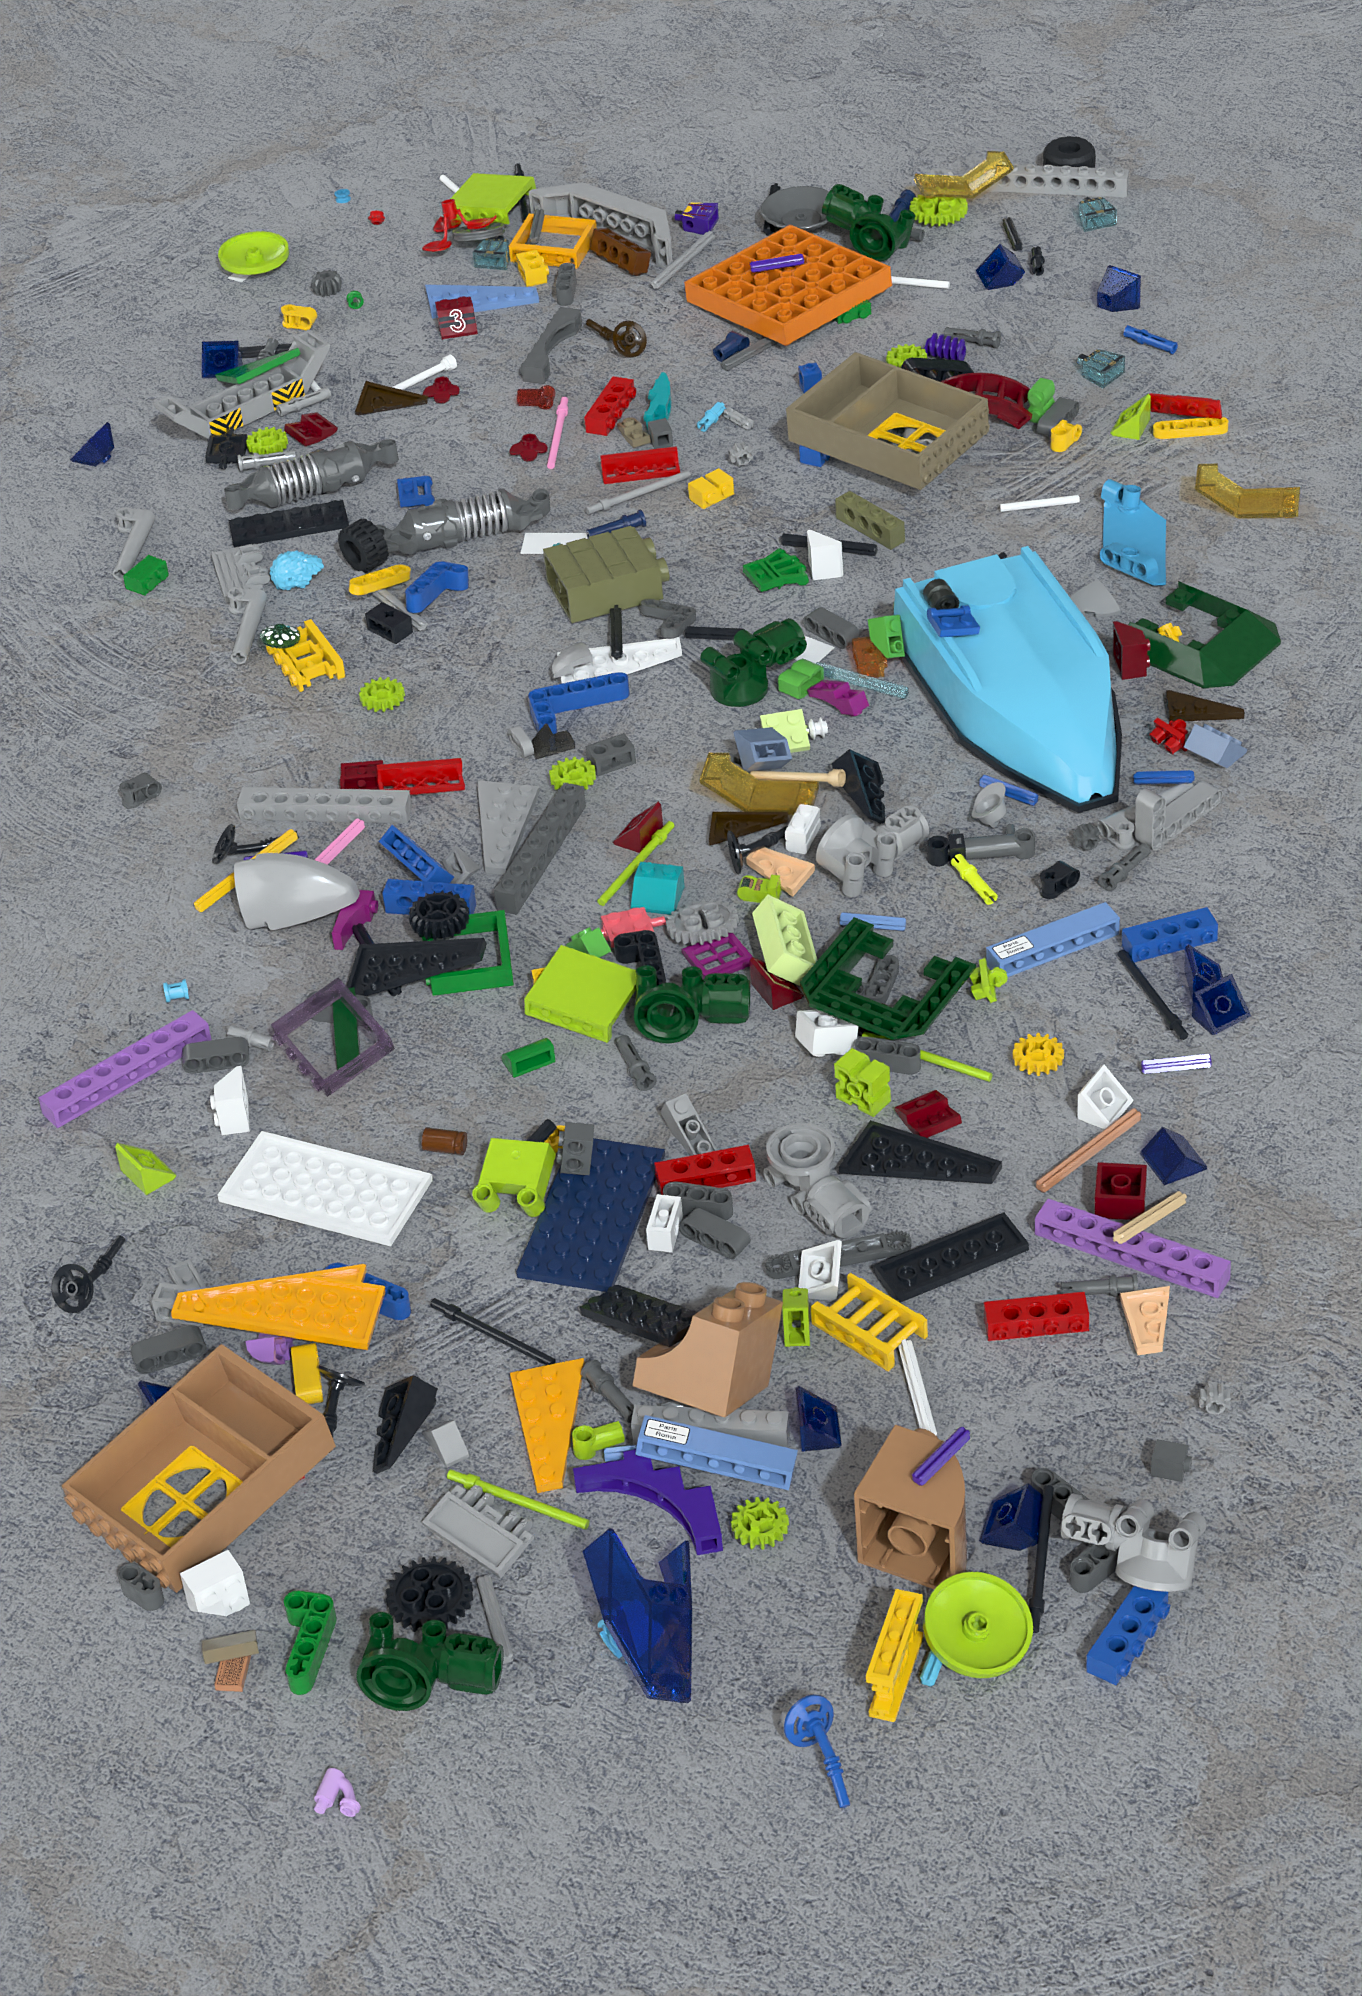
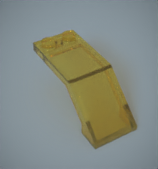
M987 151L986 160L963 176L915 174L914 182L921 194L926 198H975L1012 172L1014 166L1005 152Z
M1218 463L1198 464L1195 490L1236 518H1292L1299 516L1300 487L1243 489L1218 472Z
M708 753L699 779L702 785L744 812H788V815H794L801 804L814 806L819 790L817 781L758 780L732 763L729 753Z

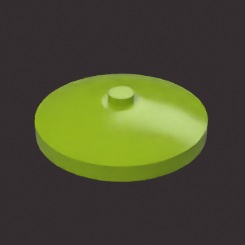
M254 231L236 235L225 241L218 250L220 265L229 272L242 275L271 271L282 265L289 256V246L286 239L279 234L266 231Z
M965 1572L947 1578L932 1592L924 1609L923 1631L931 1651L945 1666L964 1676L993 1678L1012 1670L1023 1659L1032 1640L1033 1621L1027 1603L1021 1594L1009 1583L991 1574Z

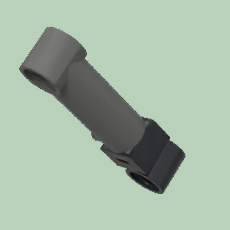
M1008 824L1006 825L1007 834L964 838L963 833L960 834L959 829L955 828L951 830L948 839L943 836H933L927 840V861L932 866L940 867L946 865L950 859V866H952V858L959 863L955 857L958 854L963 855L966 860L1005 856L1030 859L1035 855V833L1027 828L1015 831L1014 825Z

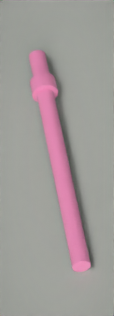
M562 397L557 407V420L547 463L549 469L555 467L564 419L568 414L567 397Z

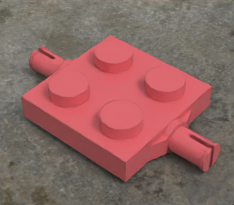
M644 907L601 916L603 925L601 932L610 943L611 948H614V938L619 934L643 930L654 932L653 927L666 925L664 916L651 919Z

